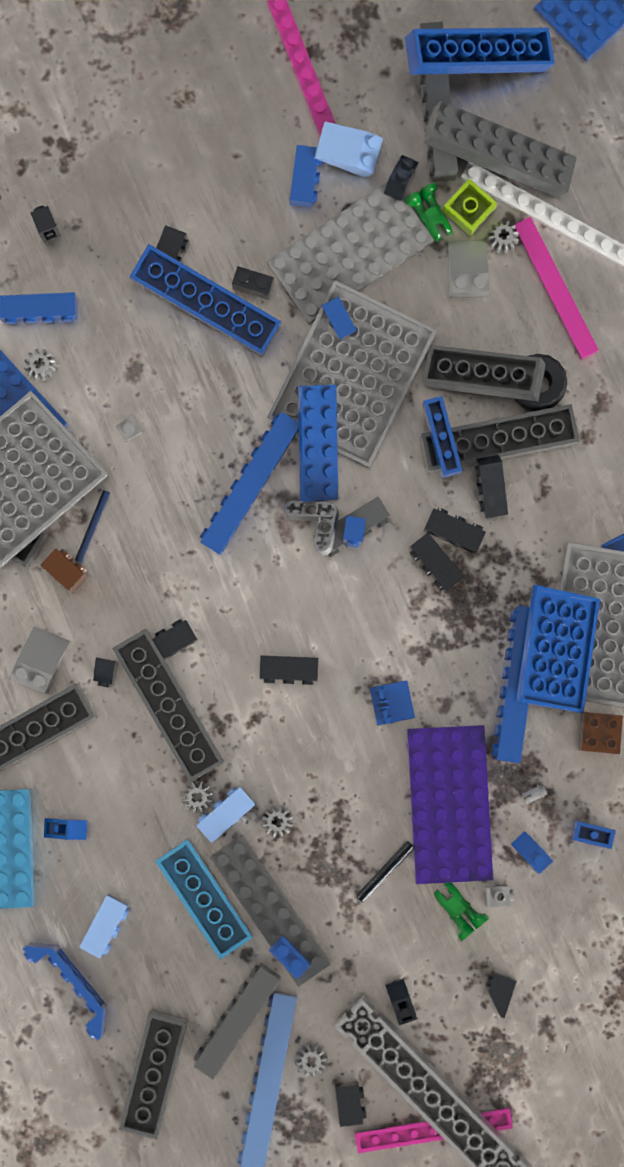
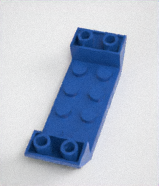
M32 942L23 948L25 951L23 955L30 963L33 961L36 964L48 954V960L52 966H57L62 971L60 973L62 978L67 983L71 982L74 986L73 991L79 998H84L87 1002L85 1005L91 1013H96L85 1026L87 1027V1034L92 1039L96 1038L98 1041L105 1033L107 1004L59 945Z

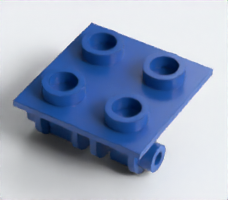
M407 680L370 688L377 726L415 718Z

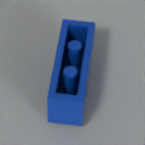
M297 145L290 205L312 208L313 202H317L318 191H315V184H319L320 172H317V166L322 164V161L314 158L317 147Z

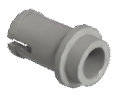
M537 784L536 788L522 793L527 805L543 797L544 799L548 795L543 784L540 786Z

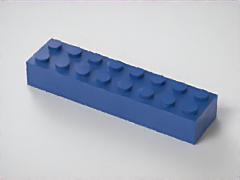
M549 27L413 29L404 37L410 75L545 72L555 64Z
M150 244L147 245L129 276L130 280L260 356H263L282 322Z
M519 605L511 611L510 622H513V625L508 630L507 636L510 646L506 649L504 660L508 661L507 667L503 668L502 679H505L504 686L500 687L499 693L502 703L498 706L496 717H500L499 725H495L494 736L497 739L496 744H492L491 750L494 760L521 763L529 706L527 703L516 702L530 607Z

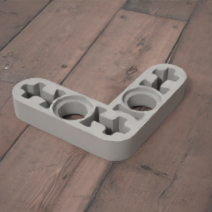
M296 500L287 502L284 506V512L290 520L318 521L314 548L319 555H328L333 548L339 518L336 504L332 502H302ZM309 508H316L314 514H307ZM330 509H332V510H333V511H332V512H330V514H329V515H327V513H326V512H329V511H330ZM324 526H331L330 531L322 532ZM323 538H325L326 545L321 549L320 546L323 545Z

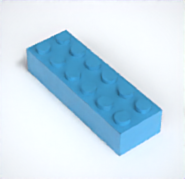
M0 790V909L35 906L32 790Z
M187 839L155 861L220 960L253 938V934L190 839Z

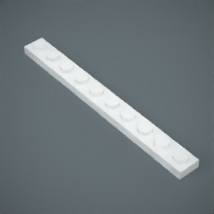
M471 162L468 163L460 180L466 182L470 178L488 195L624 268V245L482 167Z

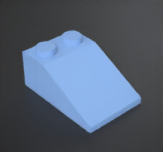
M324 122L314 158L359 176L367 177L374 173L383 138L367 131Z

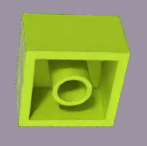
M469 178L444 205L442 212L471 236L493 213L497 202Z

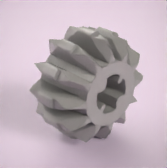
M501 220L498 221V226L492 224V230L487 232L490 236L487 238V242H493L490 248L492 249L496 246L497 253L500 252L501 248H503L504 253L508 252V248L513 250L515 248L514 244H517L519 241L516 238L519 232L514 231L516 226L512 225L509 227V221H506L505 225H503ZM500 234L506 235V239L502 240V237L499 238Z
M35 349L34 356L32 353H28L31 359L24 360L26 364H29L24 367L25 371H29L27 375L29 377L34 376L35 381H38L40 376L43 381H46L45 375L51 378L53 375L50 371H56V367L52 366L56 364V360L51 359L53 354L48 353L46 355L45 349L41 351V354L38 349ZM42 361L44 366L38 368L36 364H40Z
M193 781V789L189 785L185 786L189 793L182 792L181 795L187 796V799L181 801L182 803L189 802L185 807L186 810L193 806L192 813L196 812L197 807L200 813H203L202 806L207 810L210 809L206 802H214L213 799L208 798L214 792H206L210 788L209 785L203 789V781L199 782V787ZM201 793L203 800L195 802L193 794Z
M274 805L271 806L273 813L266 809L265 813L269 815V818L266 816L261 817L262 820L268 821V823L261 825L262 828L269 826L265 833L269 834L273 830V838L276 837V831H279V836L282 838L283 829L289 834L290 830L286 828V825L290 827L294 825L291 822H287V820L293 819V815L286 817L285 815L290 810L286 809L282 813V805L279 806L278 811H276ZM275 816L283 819V823H280L281 826L279 827L276 824H272L273 817Z
M308 1043V1050L300 1047V1051L303 1054L296 1053V1057L301 1060L295 1061V1065H302L299 1067L298 1072L306 1070L304 1073L305 1077L309 1075V1072H312V1077L315 1078V1071L321 1075L323 1071L320 1067L327 1068V1064L322 1061L328 1060V1056H321L325 1050L317 1051L318 1044H315L314 1049H311V1044ZM309 1056H311V1058L315 1057V1064L312 1065V1063H310L309 1065L307 1063Z

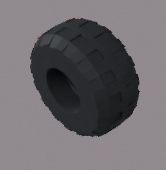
M544 354L529 355L530 357L541 358L546 364L544 376L549 381V389L540 393L539 401L515 398L514 400L522 408L532 412L553 408L565 395L568 384L566 371L560 362L552 356Z

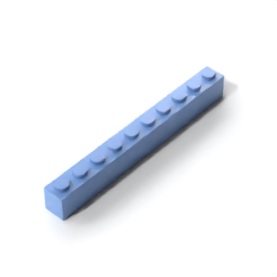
M274 991V995L269 996L267 1007H271L270 1015L266 1014L264 1021L267 1031L266 1034H262L260 1046H264L262 1054L258 1053L256 1065L260 1067L259 1073H254L252 1085H256L255 1093L251 1092L249 1104L252 1105V1109L246 1115L245 1124L249 1125L247 1132L243 1131L241 1143L245 1145L244 1151H239L237 1163L241 1164L240 1167H265L297 995Z

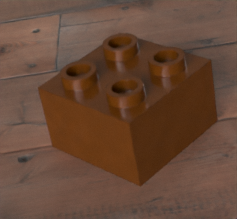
M55 548L40 566L74 594L88 578L85 574L87 570L77 561L75 564L71 562L73 557L65 550L61 549L59 551Z
M581 713L578 751L620 754L623 715Z

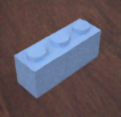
M236 787L232 788L227 793L228 798L224 802L220 799L212 806L214 810L209 815L205 812L197 819L199 824L196 826L211 843L256 804L242 787L238 789Z
M107 894L79 948L99 959L102 955L106 956L112 946L109 944L111 938H116L120 931V927H118L120 921H125L130 911L127 909L129 904Z

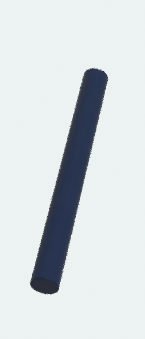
M102 491L74 561L82 563L110 492Z

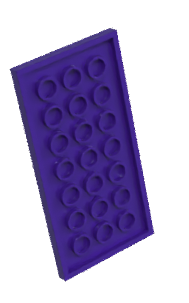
M485 725L407 729L416 884L493 880Z

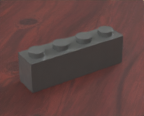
M379 496L347 515L366 519L364 537L371 534V529L377 525L381 528L389 523L387 519L390 518V514ZM347 516L338 520L333 548L328 554L330 558L340 552L339 548L344 545L346 546V543H343ZM331 526L323 529L322 532L330 531ZM323 538V545L320 546L321 549L326 545L325 538Z

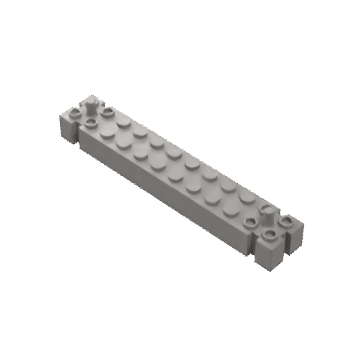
M365 995L352 1006V1014L347 1011L336 1022L335 1028L345 1038L349 1035L353 1039L351 1045L471 1167H531V1164L521 1154L517 1157L514 1155V1147L381 1012L379 1014L374 1012L375 1006Z

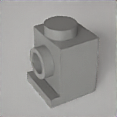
M508 885L484 887L485 905L487 908L510 906V902L514 901L513 890H509ZM498 893L503 894L502 900H497L496 896Z

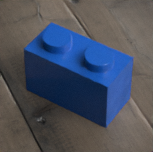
M346 517L343 543H346V547L358 548V545L362 546L365 518Z
M574 821L571 840L612 849L616 830Z
M284 934L269 948V951L296 979L311 966V962Z

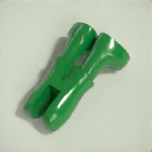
M433 182L422 188L420 192L417 191L407 196L404 202L407 206L413 207L417 211L429 234L437 242L441 240V236L436 225L440 224L447 236L452 234L453 231L441 210V206L438 205L434 194L437 186ZM421 196L429 206V209L426 210L425 206L422 203Z
M448 881L444 885L453 897L447 901L446 897L439 890L434 893V896L449 914L450 919H453L459 929L457 936L460 941H463L475 931L461 916L463 912L476 929L489 920V917L485 913H477L470 906L471 903L464 899L456 886Z

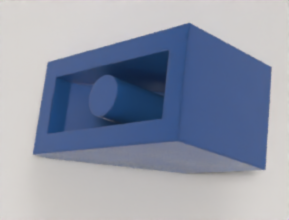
M45 818L44 838L86 840L87 820Z
M525 831L511 843L514 849L538 874L553 862L548 854Z

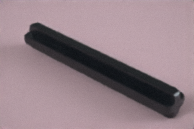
M409 841L405 842L360 890L356 897L364 903L414 850V846Z

